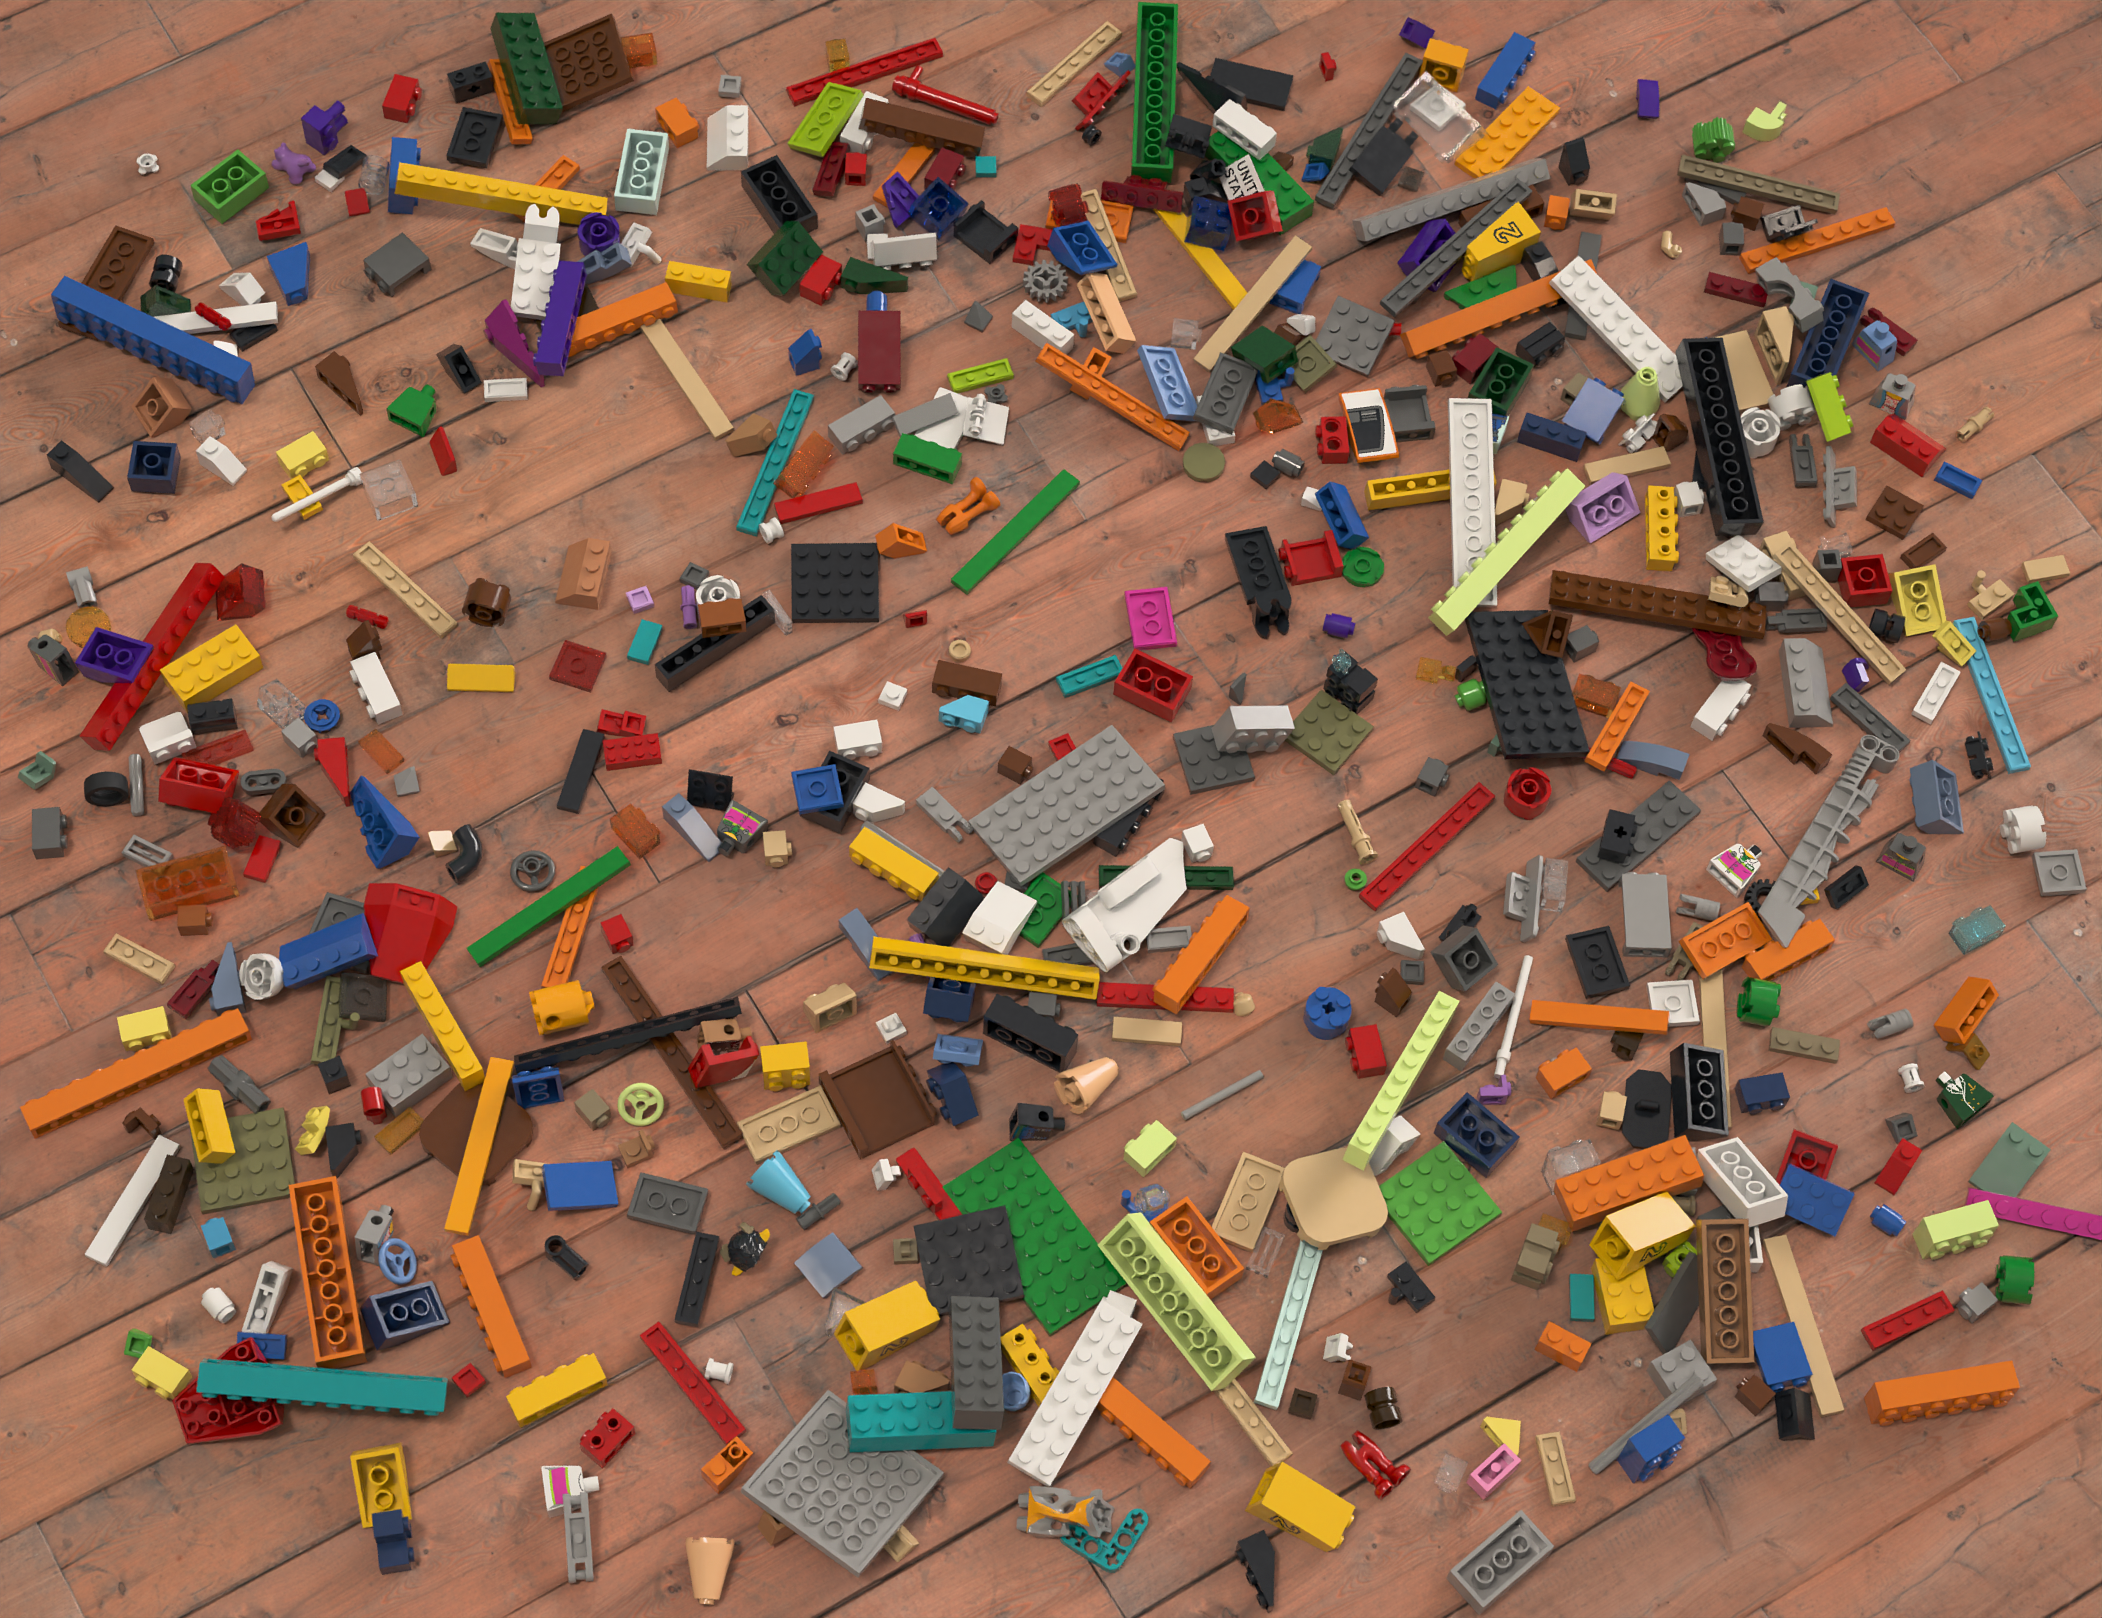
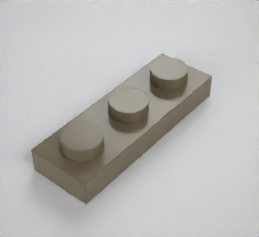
M1772 1027L1768 1051L1836 1064L1839 1056L1840 1040Z

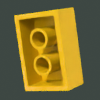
M1596 1258L1591 1271L1594 1277L1605 1335L1645 1330V1326L1654 1312L1645 1267L1642 1266L1617 1280L1602 1260Z

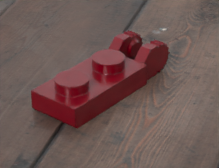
M1873 307L1867 311L1869 316L1863 315L1860 318V323L1865 328L1876 320L1888 324L1889 331L1897 339L1896 352L1902 356H1905L1918 341L1886 316H1883L1881 311Z

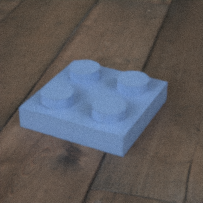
M938 1034L933 1059L941 1063L958 1062L964 1066L979 1065L983 1040Z

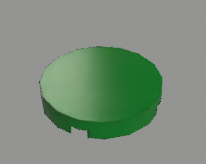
M1357 547L1352 551H1348L1342 559V575L1348 583L1363 588L1373 586L1383 576L1384 562H1382L1378 552L1371 548Z

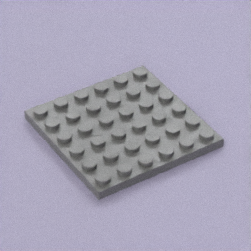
M827 1390L743 1485L740 1493L858 1578L941 1480L944 1472L913 1450L849 1453L846 1421L847 1403Z

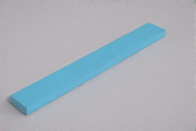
M1975 617L1954 620L1952 624L1976 650L1967 661V665L2008 774L2029 770L2031 768L2030 762L1984 641L1978 636V625Z

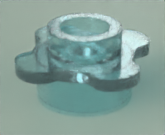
M1339 649V654L1334 655L1332 658L1333 666L1337 672L1342 671L1346 675L1348 674V668L1351 666V659L1348 654H1345L1343 649Z

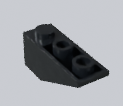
M1262 1530L1238 1541L1235 1555L1238 1562L1244 1564L1247 1570L1245 1575L1250 1586L1254 1585L1258 1592L1256 1598L1260 1607H1265L1267 1613H1271L1274 1604L1275 1551L1265 1530Z

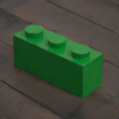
M902 433L893 452V464L953 485L962 465V453L954 448H946L933 441L928 442L919 439L915 435Z

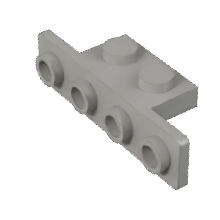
M1826 446V454H1823V461L1826 467V472H1823V479L1826 485V490H1823V498L1826 503V508L1823 509L1824 520L1828 521L1832 528L1836 527V509L1857 506V470L1855 466L1836 469V455L1831 446Z
M1541 855L1527 861L1526 876L1510 872L1506 877L1503 915L1522 922L1520 941L1524 943L1536 937L1539 930L1538 915L1540 912V893L1542 891L1541 879L1544 870L1543 856Z

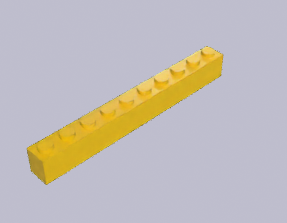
M400 162L395 186V194L523 216H526L528 208L533 204H536L539 209V216L541 218H545L547 211L551 207H555L559 213V222L580 225V221L588 214L600 212L602 215H606L608 199L606 197Z
M873 936L869 968L1095 1000L1100 980L1098 967Z

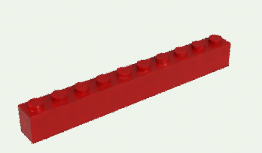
M195 563L144 638L143 642L152 644L154 648L134 682L114 683L80 734V737L92 749L110 751L161 675L160 669L167 666L224 580L225 576L212 563Z

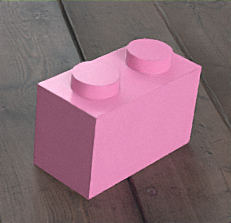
M1504 1443L1470 1474L1467 1484L1484 1500L1517 1470L1521 1460Z

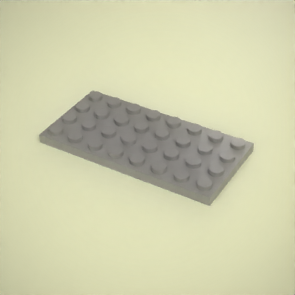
M1111 725L970 819L968 823L1022 887L1165 790V784L1114 726Z

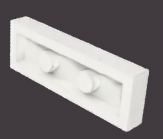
M1941 662L1911 714L1931 724L1957 680L1960 671Z

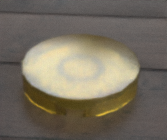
M83 607L77 609L69 616L65 629L69 640L75 643L76 646L84 648L96 627L111 631V624L103 610L96 607Z

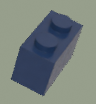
M1783 1072L1739 1079L1734 1088L1741 1113L1757 1114L1765 1109L1780 1110L1786 1106L1790 1099Z

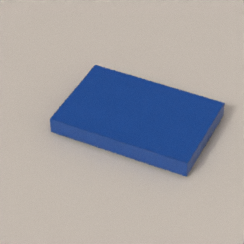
M612 1161L543 1164L541 1167L548 1211L612 1208L618 1206Z

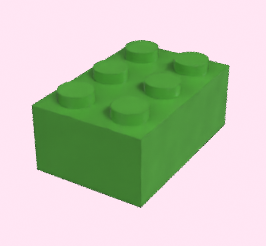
M238 149L190 185L194 200L221 224L269 188L266 173Z

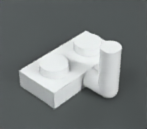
M634 222L621 245L628 249L632 266L640 252L646 254L655 264H659L661 257L651 247L645 245L652 231Z

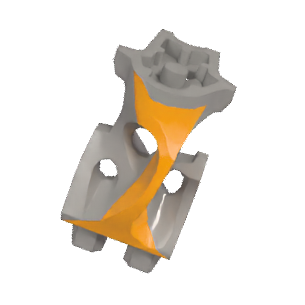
M1030 1486L1029 1492L1019 1494L1018 1496L1019 1507L1028 1509V1516L1017 1518V1529L1027 1532L1034 1537L1071 1536L1069 1524L1083 1526L1088 1531V1534L1095 1538H1100L1101 1533L1112 1532L1111 1516L1114 1512V1507L1103 1500L1101 1489L1091 1491L1089 1496L1074 1497L1071 1496V1491L1067 1489ZM1052 1496H1058V1497H1059L1058 1501L1055 1502V1503H1052V1502H1051ZM1072 1505H1074L1075 1509L1072 1512L1065 1514L1069 1510V1508ZM1055 1522L1062 1524L1060 1529H1053L1051 1526Z

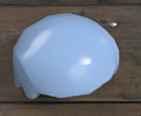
M1008 1372L1003 1374L1004 1410L1017 1411L1028 1403L1031 1397L1030 1386L1020 1373Z

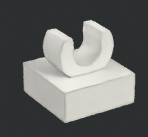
M897 1013L876 1022V1027L886 1045L891 1040L895 1041L907 1035V1031Z
M888 1159L879 1160L872 1168L877 1191L886 1190L893 1181L897 1180L896 1176L901 1175L899 1166L890 1167Z
M1339 1333L1327 1337L1323 1359L1328 1362L1351 1360V1357L1346 1355V1350L1353 1348V1345L1348 1342L1349 1336Z

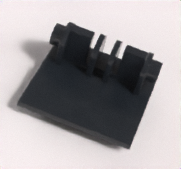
M1173 114L1165 147L1204 159L1210 142L1209 137L1212 126Z
M689 769L687 801L692 806L726 811L731 800L734 798V792H732L733 777Z

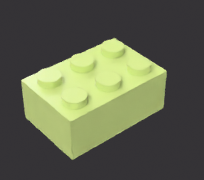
M1986 1200L1924 1217L1912 1235L1922 1259L1931 1257L1932 1260L1943 1257L1948 1252L1957 1254L1966 1250V1247L1974 1246V1248H1979L1986 1245L1990 1237L1994 1235L1993 1233L1999 1224L1989 1201Z

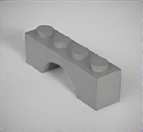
M1775 257L1755 269L1757 283L1763 287L1768 295L1782 293L1794 299L1793 303L1789 306V311L1793 315L1794 324L1802 333L1824 321L1822 313L1824 308L1821 302L1814 300L1810 290L1807 287L1804 288L1799 278L1790 273L1786 263H1781Z

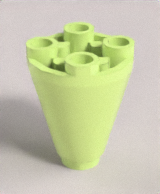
M1643 367L1621 390L1624 394L1623 398L1626 400L1625 405H1622L1621 409L1634 421H1637L1643 415L1647 417L1653 413L1655 414L1660 406V392L1656 371L1651 367Z

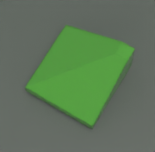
M135 1328L128 1331L124 1354L140 1358L148 1346H151L153 1336Z

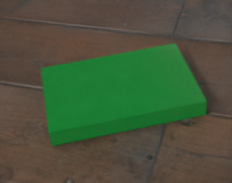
M1043 872L1038 875L1024 893L1036 900L1037 904L1019 936L1037 948L1041 946L1062 919L1061 884ZM1068 889L1069 909H1070V908H1071V891Z

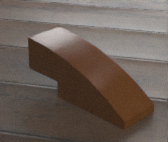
M1769 723L1762 735L1793 765L1800 760L1814 774L1819 773L1826 767L1832 757V754L1822 745L1784 726Z

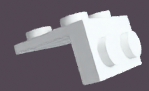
M175 712L142 725L139 729L154 765L197 748L190 729H188L181 712Z

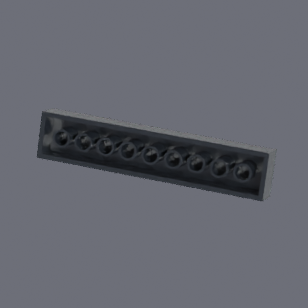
M1684 338L1675 353L1715 536L1756 535L1764 520L1723 338Z

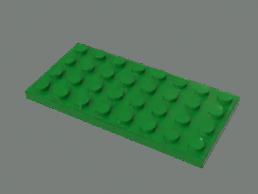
M1019 1138L943 1186V1189L962 1215L1006 1206L1025 1296L1021 1299L1049 1337L1099 1305L1103 1296L1108 1297L1110 1290L1118 1292L1127 1286V1282L1098 1247L1096 1240Z

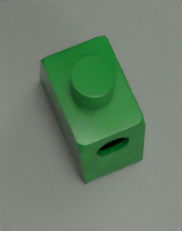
M428 384L421 391L408 387L387 407L389 421L424 437L437 410L436 402L433 398V395L436 393L435 389Z

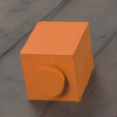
M1549 196L1544 227L1564 230L1570 198Z

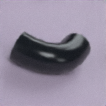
M470 824L460 827L452 836L460 848V854L455 859L446 863L445 866L455 883H459L470 876L477 869L482 859V843Z

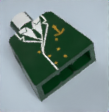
M1943 1072L1935 1080L1943 1088L1937 1097V1102L1957 1130L1983 1110L1994 1097L1992 1093L1967 1074H1962L1956 1080H1953L1946 1072Z

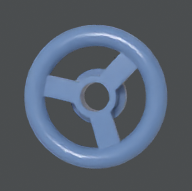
M397 1238L389 1239L382 1244L379 1250L378 1261L384 1276L392 1283L398 1285L409 1283L414 1278L417 1270V1260L412 1248L405 1241ZM396 1245L404 1251L401 1254L394 1255L388 1251V1248ZM409 1258L410 1269L404 1277V1261Z

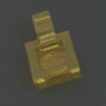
M1420 657L1416 680L1437 684L1438 678L1453 682L1456 667L1450 665L1441 667L1442 661Z

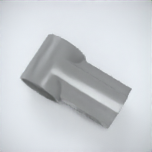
M88 566L66 572L79 610L89 611L94 609L98 604L95 592L93 591V581Z

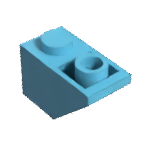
M970 695L964 696L940 707L939 722L946 726L963 728L970 733H981L988 714L989 701Z

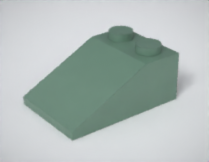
M2012 1122L1968 1182L1979 1190L2016 1197L2051 1149Z

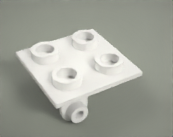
M977 394L975 398L968 397L962 435L1003 445L1009 407L986 402L987 400L983 394Z

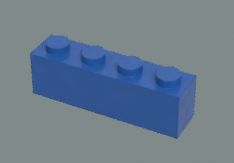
M1514 32L1477 87L1475 100L1495 110L1500 103L1504 104L1509 95L1508 91L1515 88L1518 76L1524 74L1527 62L1531 63L1534 59L1536 42Z

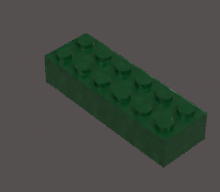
M496 13L490 30L518 124H557L563 107L535 13Z

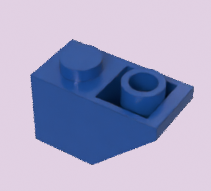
M812 329L807 330L788 348L789 361L796 376L820 369L822 355L819 348H822L819 336H815Z

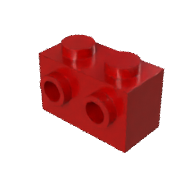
M612 1408L608 1413L604 1412L599 1417L597 1425L592 1431L589 1429L582 1435L580 1439L581 1451L603 1469L635 1435V1428Z

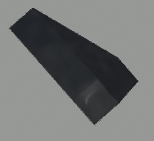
M1181 62L1177 63V71L1213 114L1229 99L1241 105L1247 111L1246 94L1225 82L1219 85L1213 77L1208 75L1204 78L1198 70Z

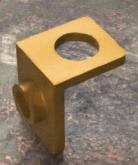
M1972 1033L1965 1044L1954 1046L1955 1043L1949 1042L1945 1047L1947 1051L1963 1052L1976 1070H1980L1990 1056V1053L1976 1033Z

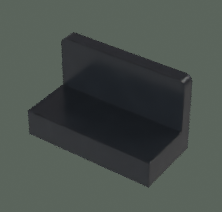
M1796 1388L1776 1392L1775 1406L1779 1439L1783 1441L1798 1437L1807 1440L1815 1439L1810 1394Z

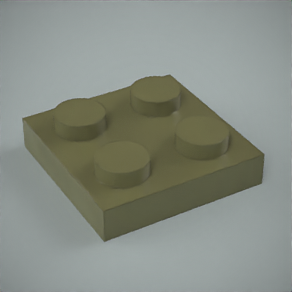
M1311 335L1296 346L1298 362L1291 366L1294 369L1293 381L1306 393L1337 367V364Z

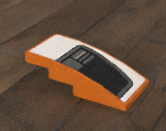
M1380 388L1339 393V402L1343 410V416H1346L1348 440L1357 463L1399 458L1395 434Z

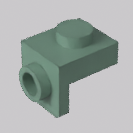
M39 751L36 754L35 762L20 770L18 778L35 790L54 778L56 762L42 751Z

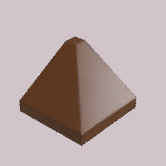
M1278 151L1272 156L1285 171L1293 165L1294 157L1290 154Z

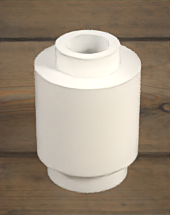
M210 1288L202 1295L201 1304L216 1321L225 1323L235 1315L234 1303L220 1288Z

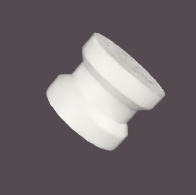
M775 517L770 519L768 523L759 524L760 533L767 544L773 542L775 538L784 537L783 529Z

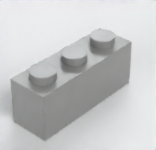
M880 395L829 424L828 437L843 455L848 451L855 450L858 445L865 441H871L877 434L890 430L895 425L892 419L895 412Z

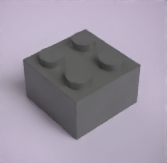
M1464 925L1430 952L1450 987L1461 991H1467L1498 965L1478 929Z

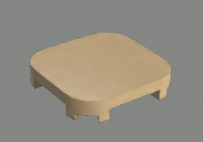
M1338 1148L1298 1158L1290 1162L1281 1175L1279 1183L1280 1193L1284 1192L1299 1229L1297 1235L1301 1241L1305 1240L1310 1245L1318 1247V1250H1327L1329 1245L1364 1236L1371 1238L1377 1235L1387 1220V1205L1369 1162L1364 1171L1345 1162L1343 1157L1347 1148Z

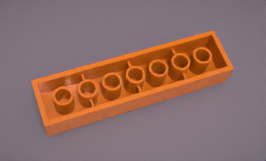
M332 1176L289 1185L316 1365L318 1368L336 1369L367 1362L337 1178Z

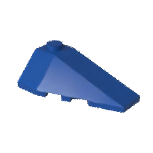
M360 776L350 795L356 816H360L363 825L360 828L361 834L366 836L367 839L366 852L375 867L381 869L408 855L420 837L411 823L364 776Z

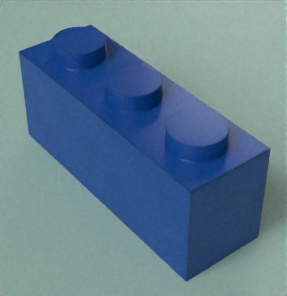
M1328 482L1315 493L1339 546L1354 550L1369 538L1345 485Z

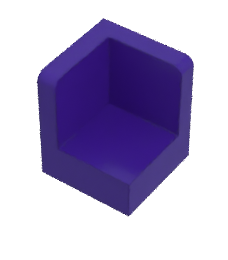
M1407 17L1399 36L1423 48H1427L1435 30Z

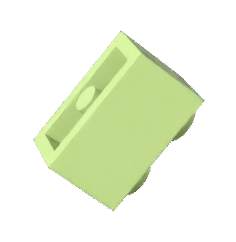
M1157 1120L1152 1125L1147 1124L1141 1130V1135L1136 1140L1131 1139L1124 1147L1123 1159L1142 1177H1145L1176 1146L1177 1138Z

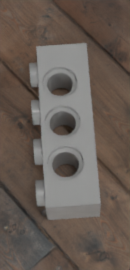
M1495 982L1448 1045L1443 1060L1462 1072L1511 1006L1515 993L1500 983Z

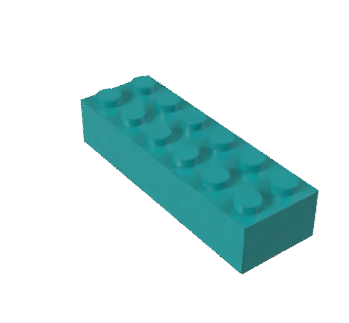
M951 1391L848 1395L846 1421L849 1453L994 1446L996 1430L953 1428Z

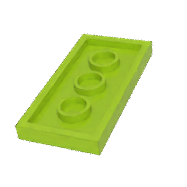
M828 82L789 140L788 145L790 149L823 157L864 96L862 91Z

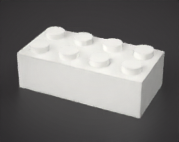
M1738 1137L1698 1149L1697 1161L1704 1174L1703 1180L1736 1219H1748L1749 1227L1785 1216L1788 1200L1787 1193Z

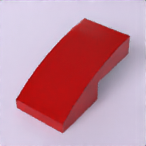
M601 709L596 732L622 737L643 735L646 716L629 711H624V714Z

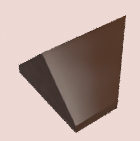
M1551 610L1522 623L1541 653L1560 658L1563 657L1573 615Z

